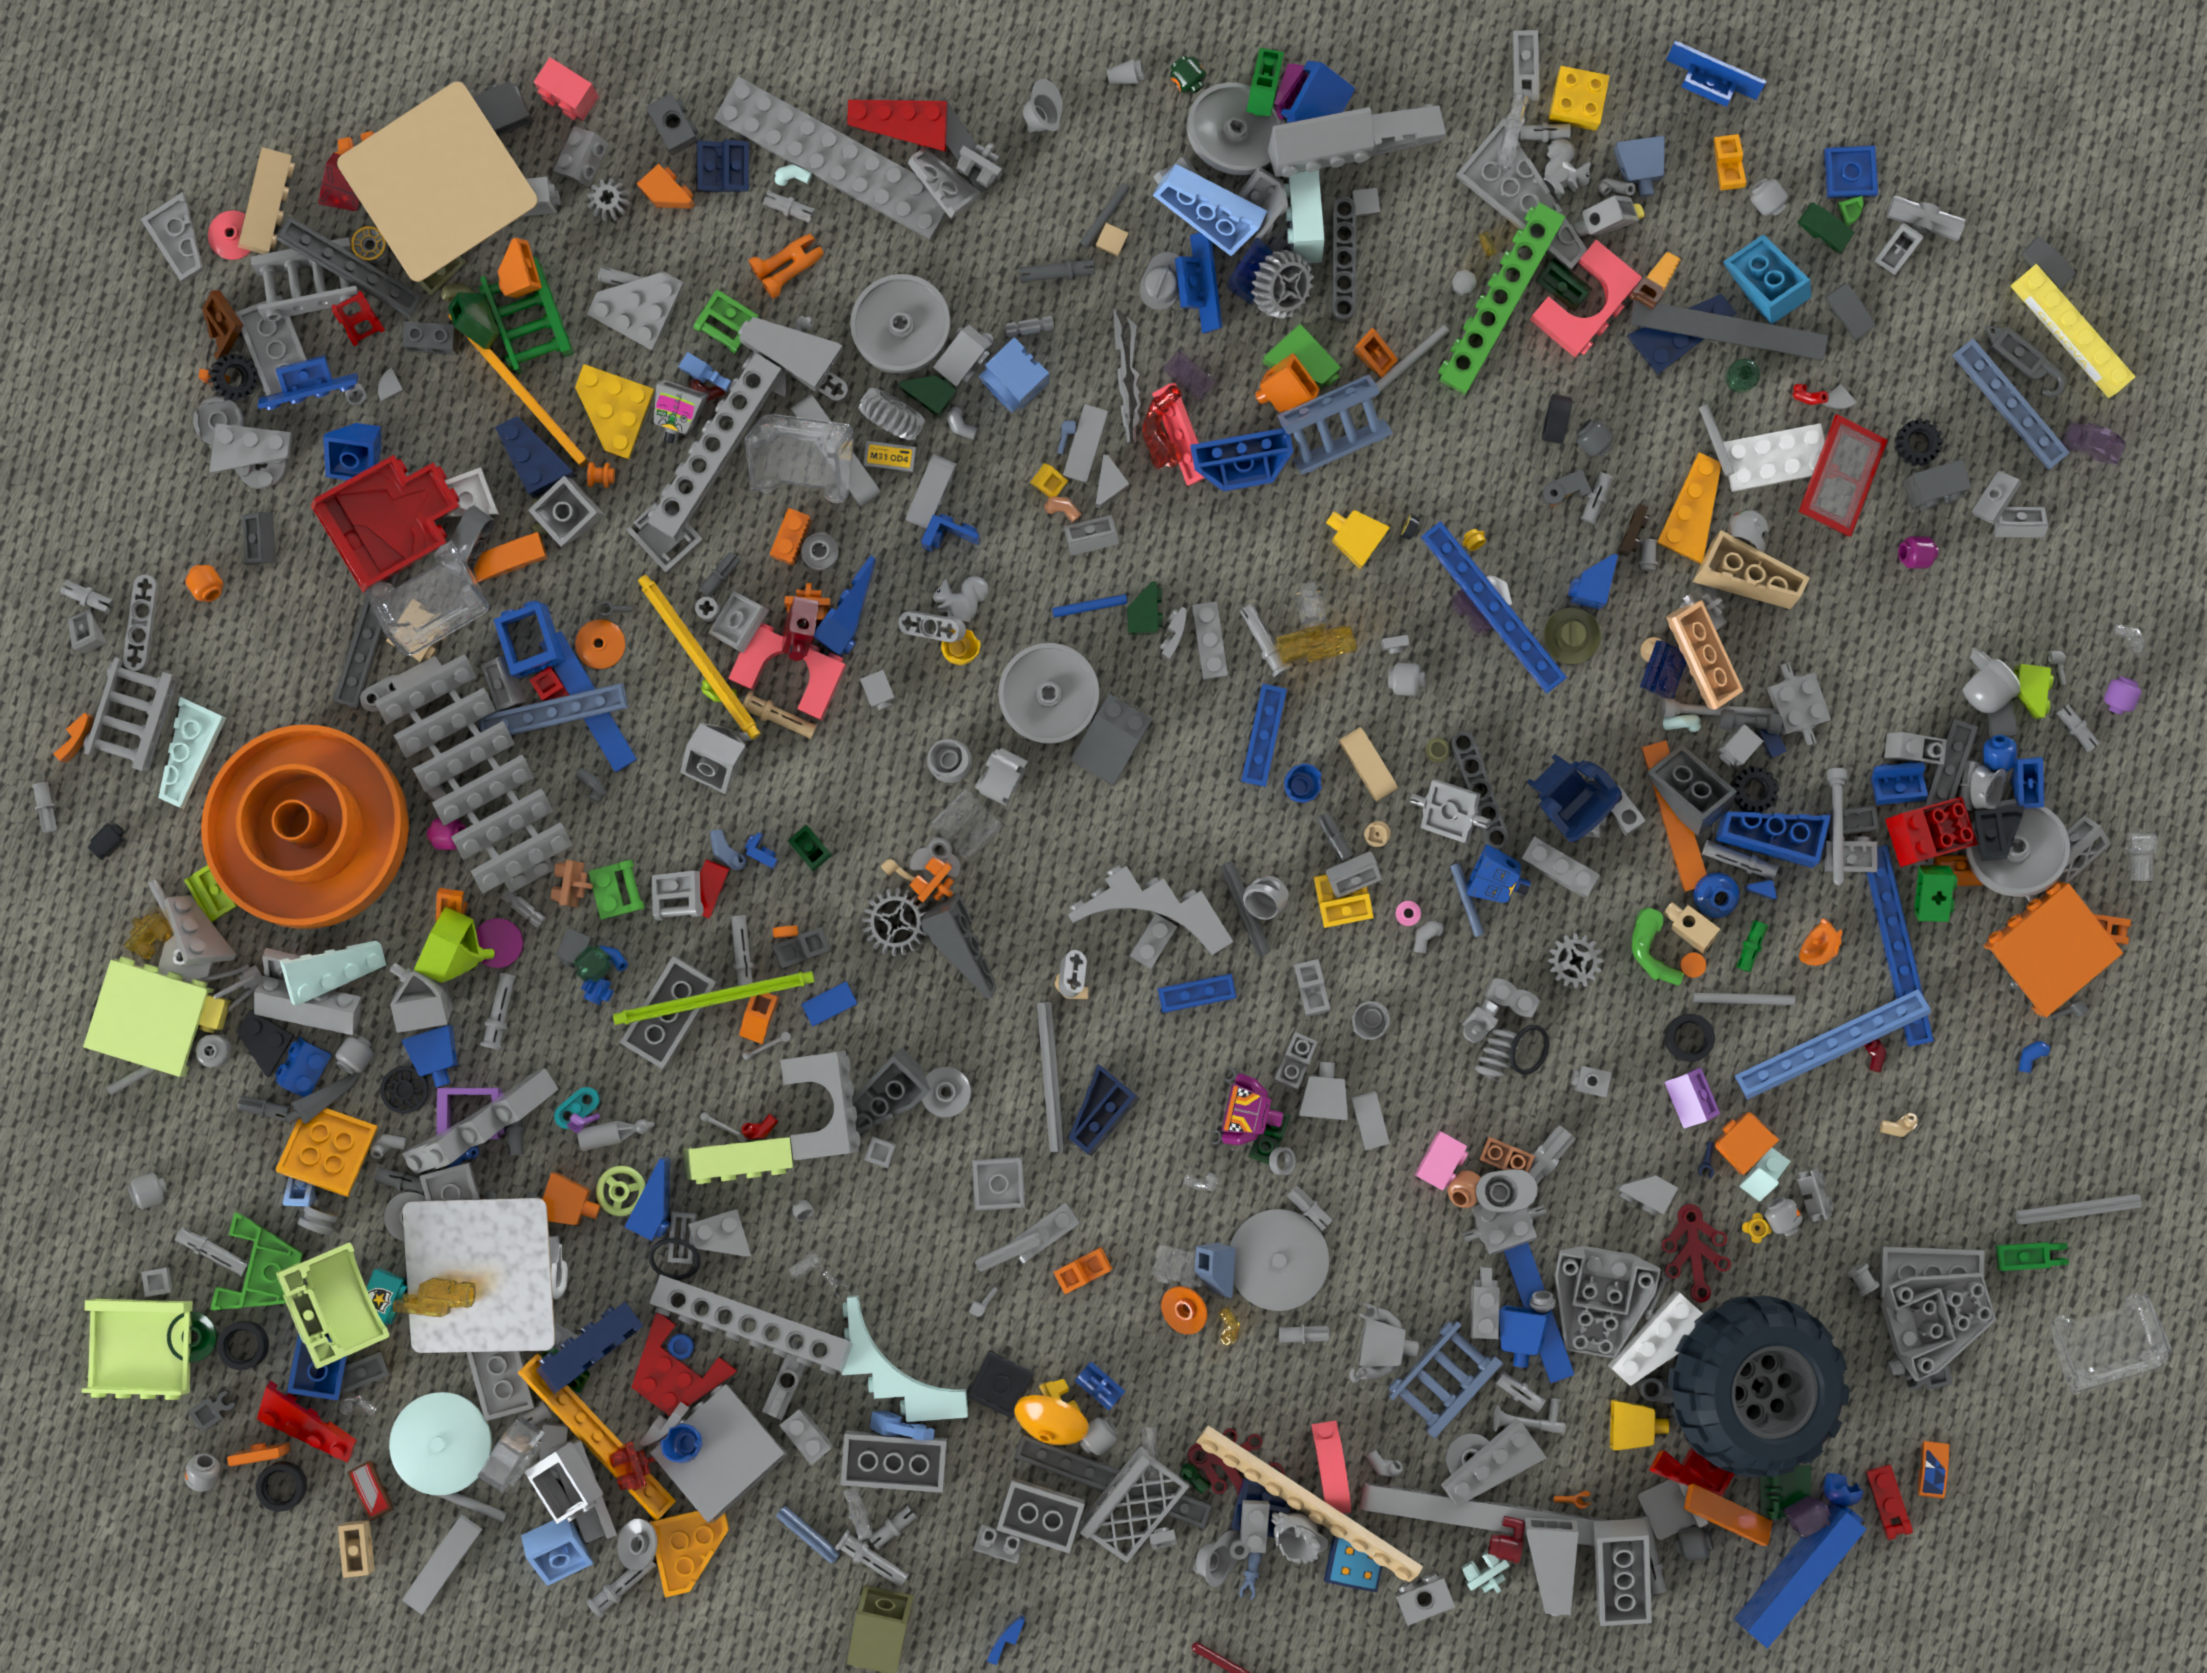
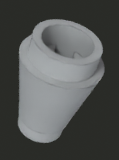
M1135 59L1107 69L1110 84H1139V81L1145 80L1141 60L1135 61Z

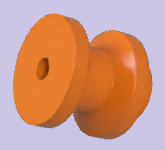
M589 462L587 469L588 487H593L595 483H602L604 488H609L610 483L614 484L615 469L611 468L610 463H605L603 468H596L594 462Z

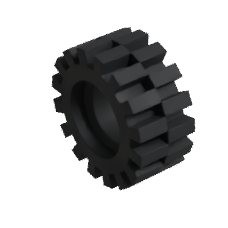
M229 354L217 359V362L211 365L212 369L208 373V375H211V378L208 381L213 383L211 389L218 392L216 394L218 397H224V400L236 401L254 392L252 390L258 385L255 383L258 380V376L254 374L257 368H252L253 362L251 360L247 361L246 356ZM229 368H235L241 373L242 381L237 387L230 386L225 380V372Z
M1912 420L1897 432V437L1894 440L1896 446L1894 448L1895 451L1898 450L1899 454L1897 456L1899 458L1902 457L1904 463H1911V466H1923L1939 455L1938 453L1943 448L1941 447L1943 438H1940L1942 432L1941 430H1936L1938 426L1935 423L1931 425L1930 420ZM1919 433L1926 437L1928 445L1925 451L1917 452L1911 448L1909 441L1913 434Z
M1758 767L1741 771L1735 776L1734 782L1731 784V787L1737 791L1734 803L1738 804L1741 810L1756 813L1771 807L1774 801L1777 800V792H1779V787L1776 784L1778 781L1773 778L1774 774L1772 772H1767V769ZM1751 780L1759 781L1764 787V794L1760 799H1751L1746 794V785Z

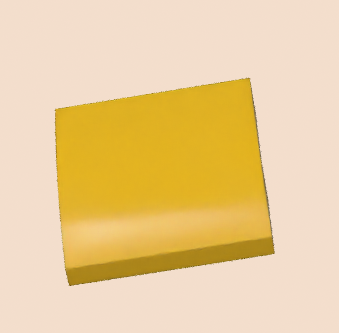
M1326 874L1313 877L1324 928L1374 918L1367 886L1336 899Z

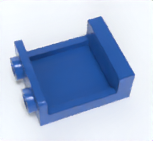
M1307 61L1303 70L1309 74L1292 108L1290 110L1283 109L1281 115L1287 118V123L1342 113L1355 90L1351 84L1322 62Z

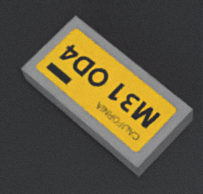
M866 441L863 466L913 473L916 447Z

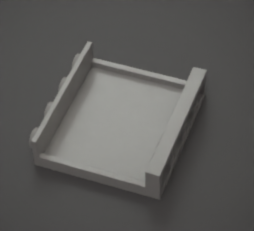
M729 1384L717 1386L710 1393L712 1397L704 1403L702 1401L691 1410L693 1414L687 1420L683 1418L677 1423V1425L682 1423L692 1425L701 1433L702 1448L694 1460L682 1464L668 1460L662 1454L661 1440L666 1438V1436L657 1440L653 1445L655 1449L650 1452L708 1523H714L789 1455L784 1446H780L732 1390L734 1387Z

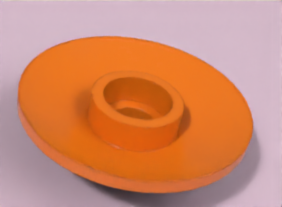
M598 619L590 621L579 630L576 636V653L580 660L591 668L606 669L612 667L623 656L625 650L624 635L617 625L608 620ZM597 639L603 640V646L600 648L595 647Z
M1176 1286L1164 1294L1161 1301V1310L1164 1319L1171 1328L1182 1334H1194L1204 1327L1207 1321V1308L1198 1293L1185 1286Z

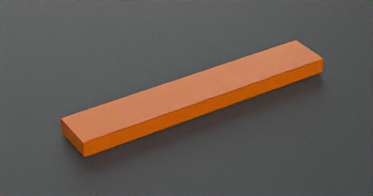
M1666 740L1641 748L1648 771L1670 754ZM1652 783L1684 892L1693 890L1698 881L1707 875L1695 834L1678 819Z

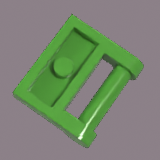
M716 289L693 328L699 332L707 333L729 347V351L737 354L743 345L740 343V334L738 333L736 338L733 339L707 322L708 319L712 316L738 333L745 321L750 322L752 317H760Z
M632 860L588 871L601 920L645 908L643 901H640L632 871L634 867ZM619 871L623 872L631 903L625 906L616 872Z

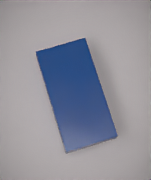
M846 981L801 1005L813 1027L858 1003Z

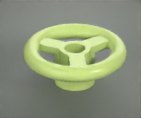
M615 1166L605 1171L599 1178L596 1186L597 1200L601 1207L609 1214L627 1216L632 1213L646 1184L643 1177L635 1169L628 1166ZM619 1173L628 1174L637 1183L627 1185L622 1181L617 1182L612 1176ZM605 1183L610 1185L609 1196L614 1200L613 1207L604 1197ZM619 1186L624 1188L623 1196H619L616 1192ZM639 1190L638 1198L634 1204L621 1209L622 1202L629 1197L630 1192Z

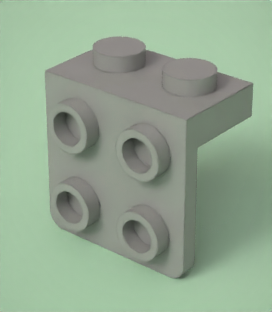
M1258 166L1238 193V196L1267 210L1260 228L1254 233L1255 238L1261 240L1264 235H1268L1274 225L1273 222L1278 216H1282L1288 207L1283 180Z
M1668 1479L1638 1494V1500L1645 1515L1650 1517V1524L1657 1539L1663 1540L1678 1533L1681 1529L1689 1528L1693 1525L1700 1528L1709 1524L1706 1519L1684 1510L1688 1490L1687 1485Z

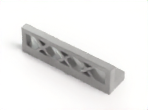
M2085 815L2067 831L2070 840V856L2066 869L2057 882L2069 883L2111 845L2102 827ZM2099 838L2100 842L2091 849L2093 842ZM2081 855L2079 861L2073 865L2074 859ZM2035 895L2026 896L2028 902L2035 899Z

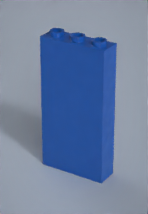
M1830 1502L1736 1615L1734 1620L1768 1649L1867 1530L1861 1524L1863 1519L1848 1507L1837 1506Z

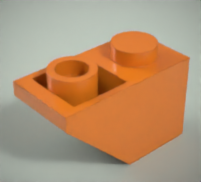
M657 164L636 183L655 207L692 209L695 206L691 199L694 197L692 192L685 185L680 187L675 182L677 177L668 167L663 169Z
M771 993L750 997L739 1036L763 1044L780 997Z

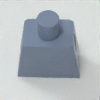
M1664 136L1617 142L1614 147V153L1624 182L1638 185L1640 198L1653 196V182L1661 181L1664 176Z

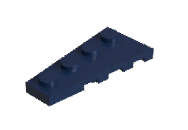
M1722 294L1688 308L1729 317L1737 314ZM1645 327L1627 335V338L1657 375L1704 340V338Z

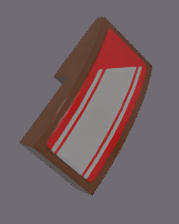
M368 1461L347 1472L357 1497L370 1521L394 1510L387 1489L382 1485L372 1461Z

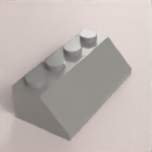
M1368 107L1273 126L1267 152L1275 177H1291L1300 172H1316L1325 167L1337 168L1345 163H1362L1370 159L1374 149L1371 109Z

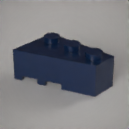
M518 416L495 427L527 493L532 498L547 492L563 476L577 477Z

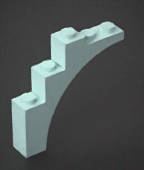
M859 1295L848 1296L847 1302H843L844 1318L848 1317L849 1328H845L844 1333L845 1340L850 1341L853 1345L842 1375L872 1373L873 1377H868L869 1393L874 1392V1399L905 1396V1400L900 1401L901 1416H906V1422L967 1418V1389L953 1390L927 1385L896 1368L881 1353L869 1335L861 1313Z

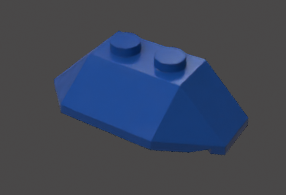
M1283 428L1190 445L1194 470L1223 492L1273 483L1294 452L1291 435H1288Z

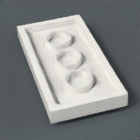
M1821 423L1723 442L1735 472L1728 476L1731 492L1812 477L1825 443Z

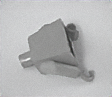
M1363 1302L1362 1305L1367 1307V1312L1365 1314L1359 1313L1360 1317L1365 1318L1358 1365L1362 1367L1356 1372V1377H1354L1355 1369H1351L1349 1373L1351 1381L1355 1383L1359 1382L1360 1379L1379 1378L1393 1372L1396 1366H1401L1402 1355L1417 1357L1419 1342L1405 1340L1406 1330L1402 1328L1401 1321L1390 1311L1375 1307L1366 1302Z

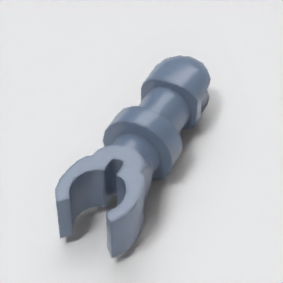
M1249 1552L1248 1569L1244 1571L1246 1579L1240 1589V1597L1244 1596L1245 1588H1248L1250 1585L1249 1589L1252 1591L1250 1599L1253 1600L1255 1598V1580L1259 1578L1257 1571L1259 1563H1261L1262 1553Z

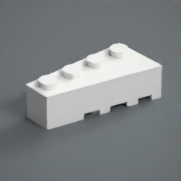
M1674 1291L1608 1366L1627 1384L1633 1385L1679 1354L1675 1349L1681 1337L1685 1334L1689 1336L1695 1328L1694 1321L1703 1313L1681 1293Z

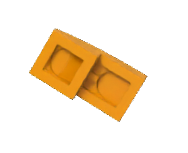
M1739 134L1714 137L1720 191L1745 188L1747 182L1742 163L1743 151Z

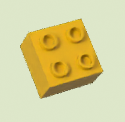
M1560 66L1556 76L1548 122L1558 124L1570 123V126L1597 131L1601 123L1610 75Z

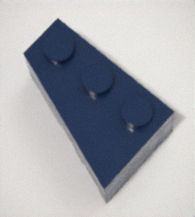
M1097 1064L1095 1074L1087 1089L1086 1097L1078 1112L1069 1139L1085 1153L1093 1156L1140 1098L1105 1068Z

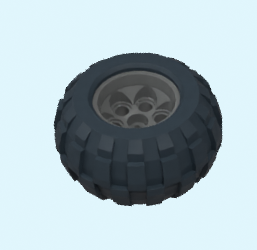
M1766 1295L1740 1296L1723 1302L1722 1306L1716 1309L1711 1308L1694 1321L1695 1328L1689 1336L1685 1334L1681 1337L1675 1349L1679 1356L1675 1368L1669 1369L1668 1386L1670 1389H1673V1402L1670 1405L1677 1425L1681 1426L1686 1441L1694 1451L1725 1471L1751 1478L1766 1475L1774 1477L1795 1471L1794 1466H1797L1800 1462L1804 1464L1811 1463L1824 1452L1822 1445L1828 1437H1836L1843 1423L1838 1419L1842 1405H1848L1849 1386L1844 1384L1843 1374L1847 1370L1844 1356L1839 1348L1834 1347L1831 1341L1833 1336L1824 1324L1795 1303ZM1766 1355L1767 1363L1762 1367L1761 1360ZM1783 1374V1382L1778 1385V1377ZM1776 1399V1406L1771 1410L1770 1404L1772 1400ZM1752 1405L1753 1411L1747 1416V1409Z

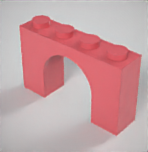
M1598 240L1594 241L1577 264L1593 276L1603 287L1605 293L1603 309L1592 317L1580 318L1568 313L1548 296L1530 318L1531 322L1575 358L1579 353L1586 354L1593 345L1590 340L1595 334L1602 335L1609 326L1606 321L1611 315L1615 318L1625 307L1622 302L1627 296H1631L1642 279L1638 273Z
M761 623L744 653L740 652L728 679L754 691L767 662L777 655L784 654L782 652L783 635L780 636L773 633L775 628ZM811 644L807 656L803 658L809 668V683L797 709L822 721L847 666L842 663L843 658L830 652L828 656L819 653L820 648Z

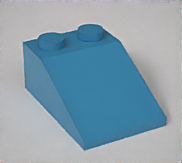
M1764 234L1723 261L1724 266L1754 308L1771 325L1811 298L1810 279Z

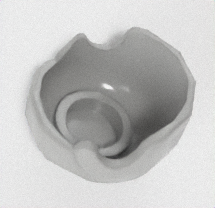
M1374 1001L1360 1004L1352 1015L1353 1030L1362 1039L1375 1040L1382 1037L1390 1026V1015L1387 1008L1381 1003Z

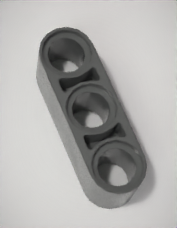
M474 505L469 507L463 514L441 560L442 567L460 580L469 577L492 533L495 520Z

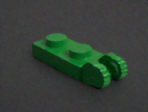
M2037 1242L1996 1245L1997 1270L2051 1268V1266L2069 1265L2067 1258L2050 1259L2049 1250L2060 1251L2068 1249L2067 1243Z

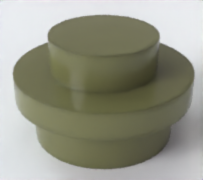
M1433 738L1426 744L1425 754L1432 762H1443L1450 755V745L1443 738Z

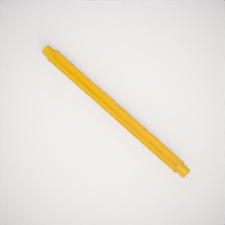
M647 575L640 577L638 582L642 586V591L744 733L748 734L751 740L757 738L761 733L756 728V723L666 597Z

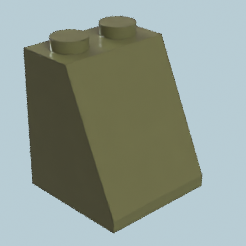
M864 1585L856 1613L847 1665L860 1669L875 1670L881 1673H897L914 1595Z

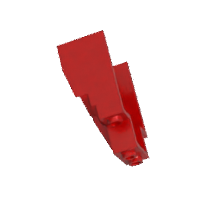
M392 455L313 499L311 504L312 510L363 593L407 569L446 544L445 538H447L444 529L440 524L436 526L434 522L457 510L460 498L453 488L449 489L445 482L447 477L440 466L436 467L434 462L406 476L405 473L408 471L401 459L397 460Z

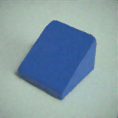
M1771 880L1748 884L1744 887L1745 891L1771 900L1777 899L1774 883Z

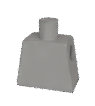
M1614 195L1582 211L1584 219L1575 223V229L1580 237L1589 233L1594 236H1604L1638 222L1639 218L1631 197Z
M1320 1062L1319 1077L1308 1076L1298 1112L1299 1116L1348 1120L1345 1079L1334 1078L1335 1063Z

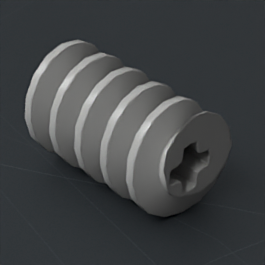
M1500 1027L1501 1029H1492V1033L1497 1038H1488L1487 1041L1492 1048H1483L1488 1057L1480 1056L1479 1060L1483 1066L1476 1065L1474 1067L1478 1073L1499 1083L1501 1082L1497 1077H1506V1074L1501 1069L1511 1067L1506 1058L1510 1059L1511 1045L1517 1035Z

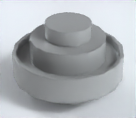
M816 533L806 538L802 545L801 553L803 560L809 567L821 571L829 569L835 564L838 559L839 550L837 543L831 536L824 533Z

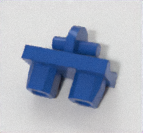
M1092 1361L1074 1380L1108 1411L1125 1393L1122 1387Z

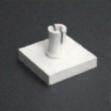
M169 926L158 972L166 975L168 971L183 975L182 980L192 982V979L210 976L214 962L185 965L176 937Z

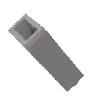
M752 317L750 322L745 321L738 332L740 334V343L780 367L784 372L815 392L843 352V346L837 342Z
M1525 1517L1526 1534L1545 1614L1553 1616L1571 1615L1578 1543L1577 1521Z

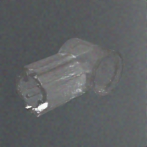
M2128 832L2126 836V851L2130 854V881H2153V855L2157 851L2156 833Z

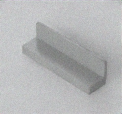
M578 1437L550 1449V1453L553 1454L572 1442L595 1479L582 1442ZM558 1462L555 1466L569 1501L572 1505H575L582 1499ZM602 1495L595 1499L597 1505L585 1513L580 1509L581 1515L576 1518L586 1543L604 1535L607 1539L617 1535Z

